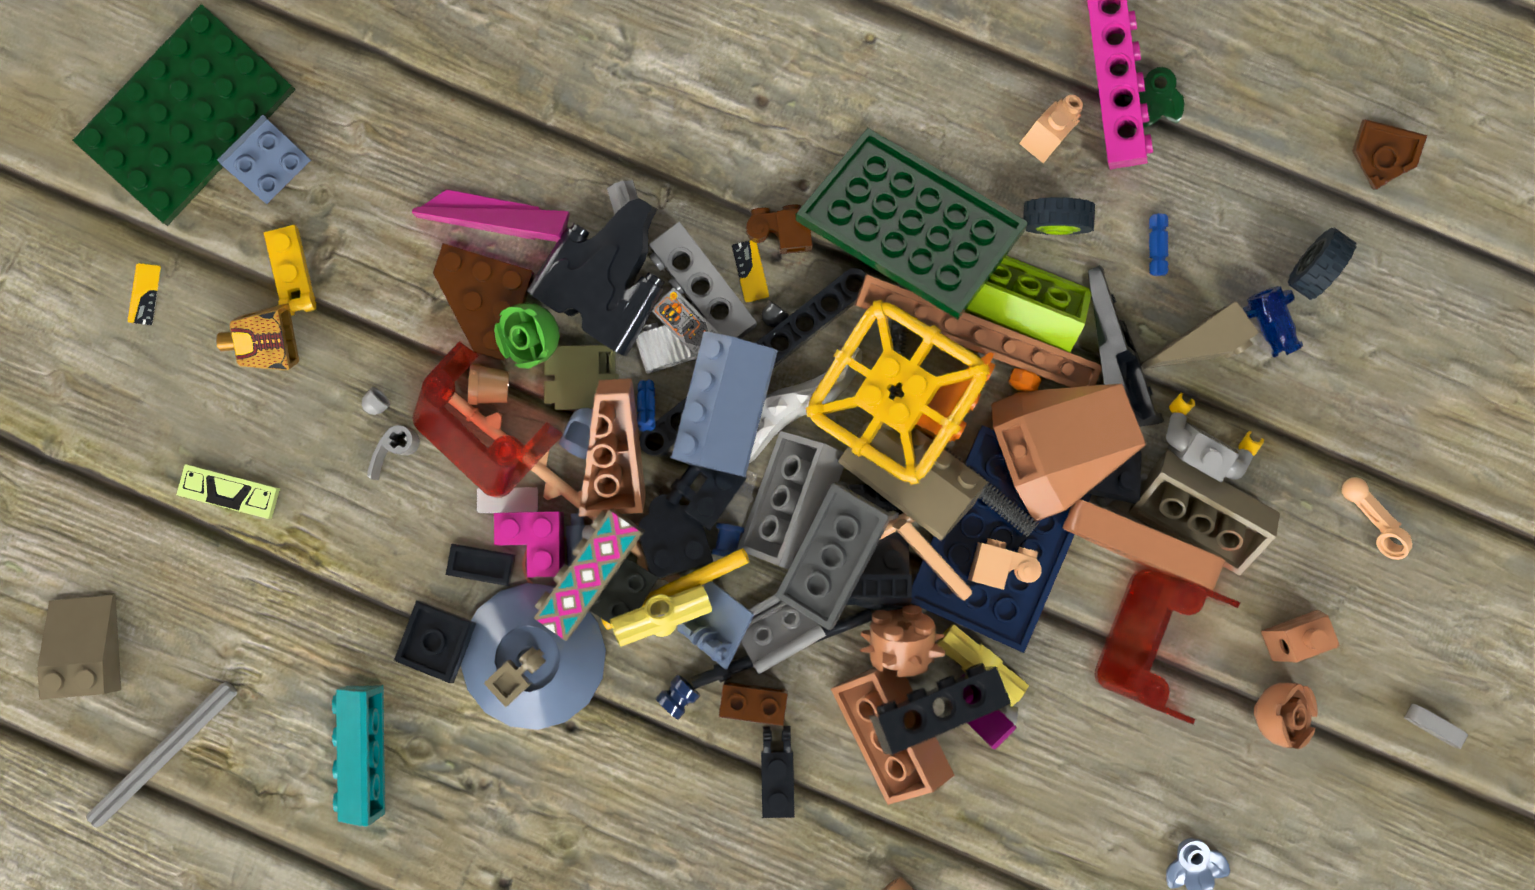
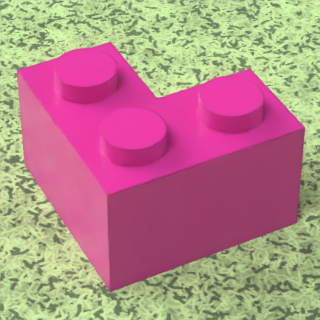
M564 512L494 513V545H527V577H555L565 564Z

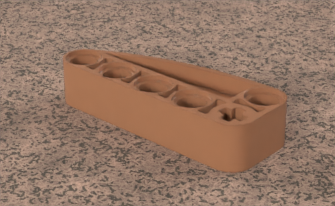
M1081 499L1071 506L1063 525V529L1203 591L1214 590L1225 560L1221 557Z

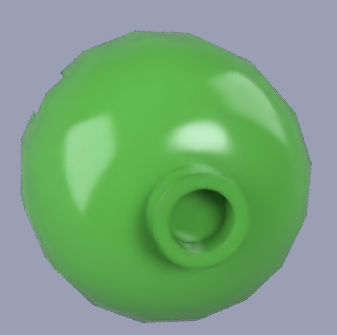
M520 303L503 310L499 314V316H502L500 322L495 324L494 329L496 343L501 354L506 359L511 357L513 361L517 362V364H514L515 366L529 369L545 362L553 355L559 343L560 333L559 326L548 309L535 303Z

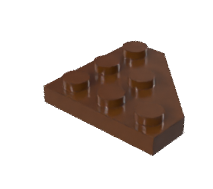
M443 243L433 274L470 346L475 353L506 362L507 359L501 354L496 343L495 324L500 322L502 315L499 316V314L503 310L516 304L525 303L528 295L526 290L532 282L534 272Z

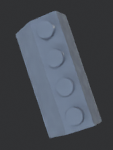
M704 331L672 459L746 477L777 350L736 337Z

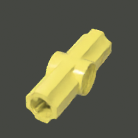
M698 585L669 597L663 594L654 595L647 600L645 606L610 619V623L620 647L653 634L661 637L668 636L674 632L677 625L712 612V607L704 586Z
M951 624L943 633L945 637L939 639L936 644L945 650L947 656L960 664L964 672L965 669L979 663H983L985 667L996 666L1010 699V706L1013 707L1026 693L1029 685L1012 670L1002 664L1003 661L982 644H977L957 626Z

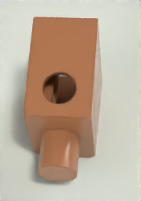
M1319 610L1261 631L1272 661L1299 662L1340 646L1330 618ZM1282 639L1287 643V649H1284Z

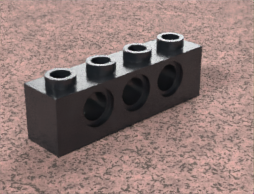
M979 663L965 669L967 675L958 679L951 675L936 681L937 687L926 692L925 688H920L906 694L908 700L899 704L892 700L877 706L878 712L869 717L883 753L894 755L1010 705V699L997 667H985L983 663ZM966 686H970L973 690V699L969 703L963 698V690ZM937 698L942 699L944 702V711L939 716L933 710V704ZM911 710L915 715V723L908 729L904 725L903 717L907 711Z

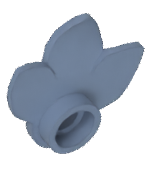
M1188 838L1179 844L1177 859L1167 868L1166 881L1170 889L1185 885L1187 890H1213L1215 885L1214 879L1229 876L1230 867L1221 852L1209 850L1208 846L1199 839ZM1198 853L1197 856L1191 859L1192 855Z

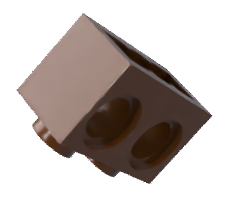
M724 681L719 717L784 726L788 690Z

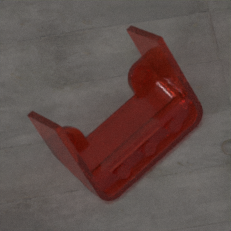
M459 341L424 379L413 413V424L422 435L486 495L493 498H502L515 488L561 438L563 433L546 422L526 445L513 436L504 435L497 438L489 448L486 447L444 407L455 393V381L479 356Z
M1141 569L1136 571L1129 580L1096 665L1094 674L1097 683L1106 690L1194 725L1195 718L1165 706L1170 693L1169 685L1164 678L1151 673V667L1173 611L1183 615H1194L1203 608L1206 600L1233 608H1238L1240 602L1197 584L1154 570Z

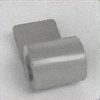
M399 425L389 428L379 441L372 455L367 476L372 480H379L383 461L388 451L404 456L416 452L420 444L416 431ZM399 435L406 436L404 438L407 441L405 446L398 445L400 443L397 441Z

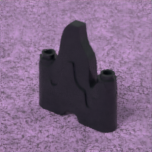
M640 198L631 200L619 209L605 227L590 239H588L590 232L573 223L572 227H567L561 239L557 241L526 291L557 313H565L568 316H575L580 313L583 331L611 350L626 357L664 291L662 286L665 282L650 272L647 273L646 277L641 276L634 285L648 254V231L657 208Z

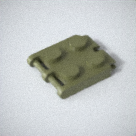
M605 345L557 346L553 355L544 362V375L555 376V381H544V404H555V410L593 409L599 381L619 379V374H616V352ZM607 353H609V374H607Z

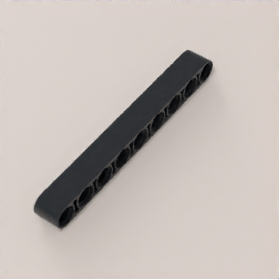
M852 268L844 272L756 342V344L772 348L771 341L775 337L782 336L788 340V348L777 352L773 369L855 304L859 291L851 292L847 289L845 282L850 278H857L863 283L865 275H867L863 270ZM826 297L834 298L838 303V308L833 312H827L821 307V301ZM801 317H808L813 321L814 326L811 330L803 332L797 328L796 321ZM687 397L655 422V428L652 431L645 430L641 434L640 446L649 456L661 457L674 448L678 431L673 429L672 420L676 415L683 414ZM653 434H660L664 439L663 446L657 451H652L647 446V440Z

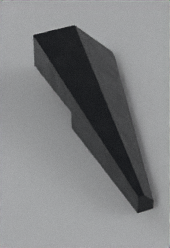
M1100 265L1088 270L1104 385L1123 384L1140 427L1163 423L1162 414L1155 410L1151 398L1153 391L1151 386H1147L1141 361L1125 321L1118 318L1114 303L1117 301L1114 294H1110L1104 275L1105 271Z

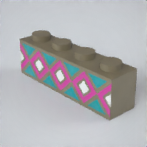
M614 508L609 510L607 514L604 511L600 512L591 525L595 531L589 540L582 538L572 552L576 556L570 567L564 564L555 576L554 581L558 584L551 594L545 591L535 605V608L539 611L534 619L565 641L575 632L645 532L644 529Z

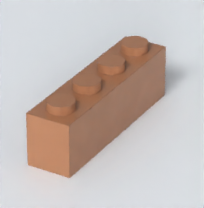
M632 378L600 380L594 399L578 517L598 516L601 511L607 514L613 508L621 514L643 513L646 491Z

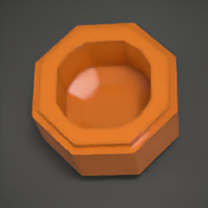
M1020 368L1012 369L1008 379L1010 386L1021 392L1038 390L1041 382L1040 376Z

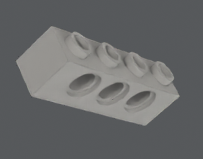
M680 221L649 244L653 252L649 256L660 271L664 268L672 277L668 280L672 288L674 287L681 295L684 293L691 301L690 304L719 334L741 339L757 327L756 320ZM679 256H686L691 260L690 265L684 270H678L673 266L674 260ZM697 281H706L710 285L707 293L697 295L692 291V287ZM718 305L727 307L729 310L728 316L723 320L714 319L711 316L714 307Z

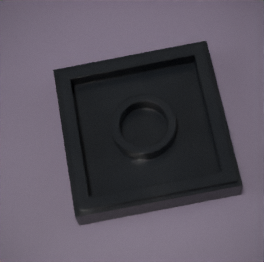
M416 600L394 661L449 684L454 683L476 622L426 602Z

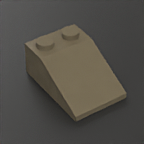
M1235 301L1205 318L1141 364L1144 369L1210 360L1222 355L1228 359L1253 345L1250 339L1259 332L1238 302Z
M116 595L49 601L37 666L39 700L101 695L121 690Z

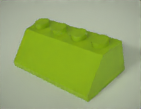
M1006 256L965 310V313L976 315L991 323L1004 326L1022 335L1070 353L1086 324L1091 289Z

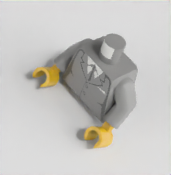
M1180 393L1169 405V409L1173 414L1170 417L1166 439L1169 443L1168 448L1184 462L1222 482L1224 477L1233 480L1241 478L1245 474L1253 456L1256 455L1264 444V439L1261 438L1259 442H1255L1250 438L1252 432L1248 431L1238 445L1239 450L1229 446L1186 421V415L1195 406V401L1190 399L1186 403L1182 399L1183 393Z

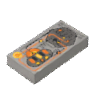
M674 287L654 306L652 311L696 357L698 356L704 331L719 334Z

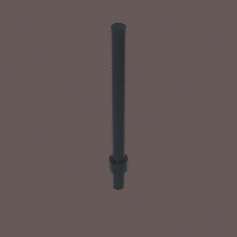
M867 609L838 620L835 627L831 630L822 626L826 636L815 643L871 622V610ZM749 655L731 661L728 669L723 668L717 663L713 665V669L690 678L694 689L718 680L722 683L732 679L731 675L754 666Z

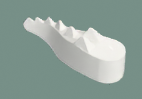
M857 347L851 358L859 363L862 361V351ZM846 365L822 404L833 402L847 389L857 371ZM826 372L812 380L782 388L766 395L749 463L757 458L772 438L785 426L806 415L805 408L808 407L813 392Z

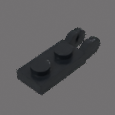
M763 726V751H761L762 818H795L793 751H791L790 726H783L782 730L784 751H771L772 731L770 726Z

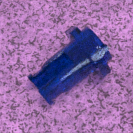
M1281 286L1272 287L1252 295L1247 299L1249 305L1243 308L1248 318L1256 317L1266 342L1271 346L1273 358L1277 357L1282 351H1285L1286 355L1303 347L1302 341L1298 340L1296 326L1287 304L1295 299L1292 290L1283 291Z

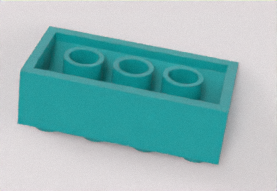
M384 685L345 686L336 689V694L332 698V711L337 716V727H334L332 733L333 746L337 747V759L333 763V777L337 779V792H335L333 797V809L335 812H338L339 822L361 827L369 826L385 815Z

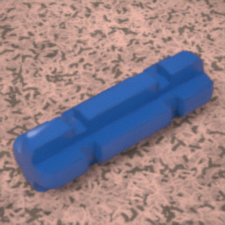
M1153 214L1149 218V229H1152V232L1149 233V258L1152 259L1151 263H1149V273L1152 276H1164L1168 273V261H1165V258L1168 257V231H1165L1166 227H1168V216L1166 214Z
M650 379L647 381L641 380L637 384L638 429L643 432L645 430L652 431L655 428L654 382Z

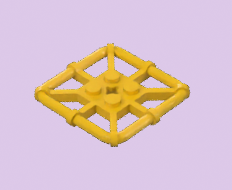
M882 299L873 301V305L864 312L841 350L837 349L834 353L835 359L813 392L808 407L805 408L807 417H811L818 427L852 448V453L856 456H864L897 479L909 482L911 485L917 484L930 471L954 433L958 434L961 429L959 424L985 385L987 375L990 374L989 366L985 365L976 354L941 334V329L935 325L930 327L896 305L883 302ZM887 316L923 337L922 343L910 361L894 351ZM877 318L883 352L872 370L851 357ZM933 345L971 368L935 377L920 366ZM846 365L866 377L854 397L822 404ZM973 379L948 419L928 407L941 386ZM902 383L901 390L905 393L902 398L895 397L894 400H891L890 387ZM859 406L873 415L874 418L859 438L824 414ZM922 414H925L941 424L942 428L917 465L911 431ZM883 423L900 433L906 468L870 445Z

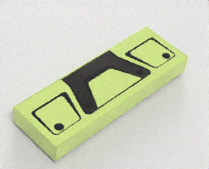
M185 464L176 495L272 519L280 488Z

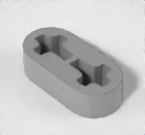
M1411 704L1404 717L1424 731L1458 749L1462 748L1468 737V734L1416 704Z

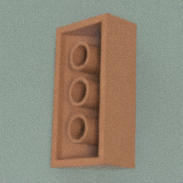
M872 667L831 688L888 805L932 793L954 776L936 737L894 755L883 753L869 716L877 713L876 707L892 700L899 704L908 700L906 694L913 690L906 677L897 676V670L883 667V672H880L875 667ZM911 710L907 711L903 717L904 725L908 729L915 723V715Z

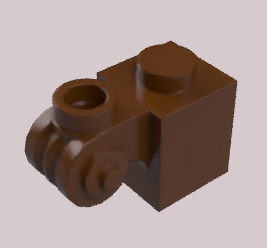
M786 205L782 207L781 211L770 213V208L766 207L751 210V218L747 222L746 231L748 238L752 242L763 243L767 240L769 233H773L779 239L780 255L811 252L812 250L811 230L796 221V213L800 210L801 205Z

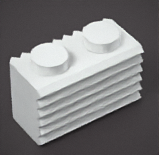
M658 323L645 325L636 339L647 374L697 359L665 325L660 327Z

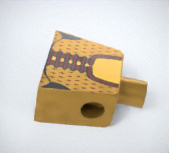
M282 304L241 315L230 321L231 332H219L217 334L216 342L220 351H235L236 361L239 366L289 370L299 363L289 304Z

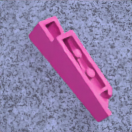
M445 190L421 207L412 209V214L421 219L535 240V238L553 242L561 239L562 234L567 228L570 214L569 211L541 210L536 206L452 190Z

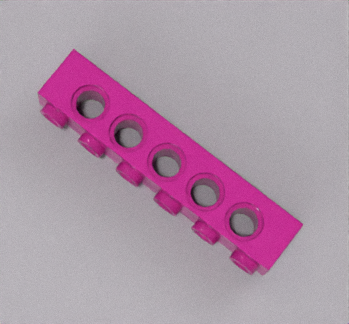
M1087 0L1109 169L1147 164V154L1153 153L1151 134L1144 135L1143 123L1149 122L1147 103L1140 104L1139 92L1145 91L1143 72L1136 73L1135 61L1141 60L1139 41L1132 42L1131 31L1137 30L1135 10L1128 11L1127 0ZM1114 3L1120 6V9L1114 14L1103 12L1108 4ZM1113 34H1120L1124 37V40L1118 45H1110L1107 42L1108 38ZM1118 64H1123L1128 67V71L1122 76H1115L1111 73L1112 68ZM1121 95H1128L1132 98V102L1126 107H1119L1115 104V100ZM1127 125L1133 126L1136 129V133L1130 138H1122L1118 134L1120 129Z

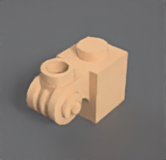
M1071 94L1064 99L1061 98L1058 102L1055 101L1035 122L1019 144L1044 164L1071 130L1080 122V113L1083 110L1082 100L1078 96Z
M988 538L986 544L977 543L968 580L1004 590L1007 575L1011 570H1014L1018 580L1034 582L1041 575V565L1037 561L1038 552L1019 547L1017 553L1005 549L1007 543Z

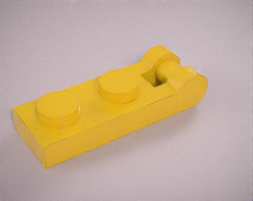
M291 225L263 232L278 292L279 305L289 304L291 316L300 310L305 312L316 310V301L298 227ZM300 290V298L292 299L291 292Z

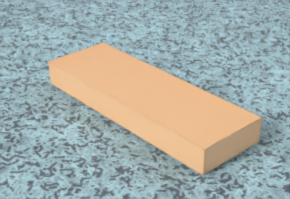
M900 519L893 525L894 529L957 597L965 601L972 594V590L909 521Z

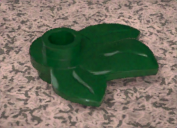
M1154 68L1144 78L1145 91L1139 92L1140 104L1147 103L1149 122L1143 123V129L1153 125L1162 115L1173 123H1178L1182 118L1185 105L1184 97L1176 89L1177 81L1175 74L1168 68ZM1158 77H1163L1167 82L1166 86L1162 89H1158L1154 85V81ZM1123 95L1122 102L1130 104L1132 98L1128 95Z

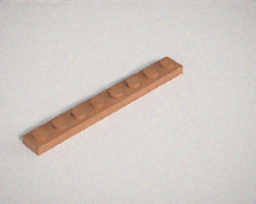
M865 275L854 304L867 310L873 305V301L882 299L883 302L896 305L930 327L935 325L941 329V334L964 348L983 355L992 352L994 353L993 359L1033 372L1040 377L1069 388L1095 386L1102 370V366L1098 363L964 312L959 320L915 293L869 275Z

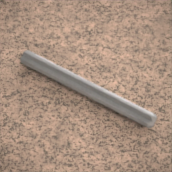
M229 682L221 683L87 814L86 819L91 825L96 828L102 826L237 695L235 687Z

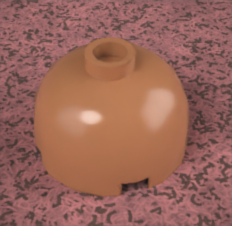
M1276 683L1264 690L1255 704L1254 716L1258 728L1265 738L1281 747L1302 749L1310 742L1314 735L1315 728L1310 727L1311 716L1317 717L1318 708L1311 688L1302 686L1299 683Z

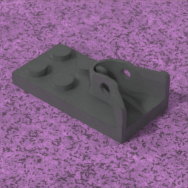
M844 481L832 483L775 597L826 629H833L889 521L897 519L899 513L896 511L887 512L849 490L848 483Z

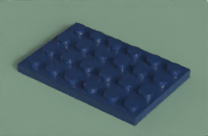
M981 425L965 460L967 467L970 466V469L973 468V471H977L976 473L980 474L979 476H983V479L985 478L986 481H989L988 485L992 484V487L995 486L994 491L999 489L997 494L1001 491V495L1005 494L1004 498L1008 497L1007 501L1011 499L1010 504L1014 502V505H1018L1017 508L1021 507L1020 511L1023 509V514L1027 512V515H1030L1014 486L995 431ZM1086 493L1080 499L1089 502L1092 494ZM978 498L974 506L942 540L933 535L929 543L972 590V594L965 601L957 597L928 564L922 560L912 583L911 603L1024 653L1075 535L1063 529L1071 506L1063 512L1037 521L1036 524L1038 522L1039 524L1026 538L1027 534L1024 536V532L1020 533L1017 527H1013L1014 524H1010L1011 521L1008 523L1004 517H1001V514L998 515V511L995 512V509L992 510L988 506L989 503L985 504L986 501L983 502L982 499ZM988 538L1007 543L1005 549L1017 553L1019 547L1038 552L1037 561L1041 565V575L1034 582L1018 580L1014 570L1008 573L1004 590L968 580L977 543L986 544Z

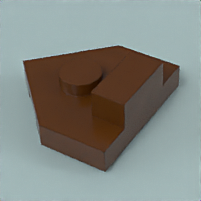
M1366 119L1362 120L1352 151L1372 189L1377 190L1394 178L1417 167L1428 135Z

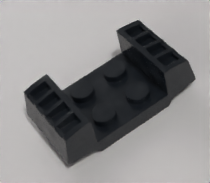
M848 484L849 490L887 512L896 511L899 515L904 513L869 485ZM897 531L879 540L846 605H910L912 599V574H909V544Z

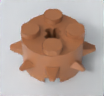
M906 605L898 610H877L872 614L870 630H863L861 632V636L870 642V645L860 649V652L870 653L871 664L880 672H883V667L890 670H897V676L899 677L916 676L927 672L928 664L934 663L935 657L945 655V650L935 644V641L945 637L944 634H936L934 621L926 614H923L922 608L919 606Z

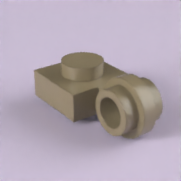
M531 647L519 658V661L522 663L519 668L510 659L484 682V685L506 708L532 684L524 673L527 670L531 674L536 672L546 662L542 657L544 653L541 649L537 651L534 647Z

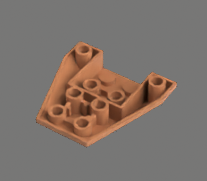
M1123 384L1022 391L991 404L993 428L1014 486L1031 517L1036 521L1067 510L1146 445Z

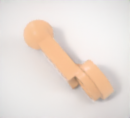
M1359 477L1347 479L1342 485V494L1345 499L1354 502L1380 530L1381 534L1376 540L1380 552L1391 559L1399 560L1405 558L1412 549L1410 534L1406 530L1399 528L1401 523L1394 519L1369 492L1366 481ZM1390 537L1397 538L1403 545L1394 543Z

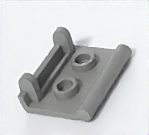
M776 594L748 609L755 615L741 642L758 674L826 636L820 624L775 597Z

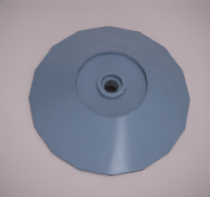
M526 583L501 590L480 606L471 620L476 622L461 663L467 690L485 713L510 727L540 730L568 721L589 704L603 679L606 648L599 623L590 611L567 641L534 619L539 611L535 608L536 603L545 591L551 594L556 586ZM531 647H534L537 651L541 649L544 653L542 657L546 662L533 674L528 670L524 673L532 684L505 708L484 685V682L506 661L511 659L519 668L522 665L519 658Z

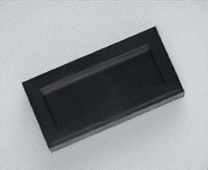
M451 544L445 575L510 586L516 555Z

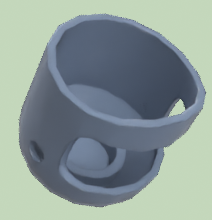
M591 408L576 410L571 415L559 440V444L565 450L585 460L589 446L593 409Z

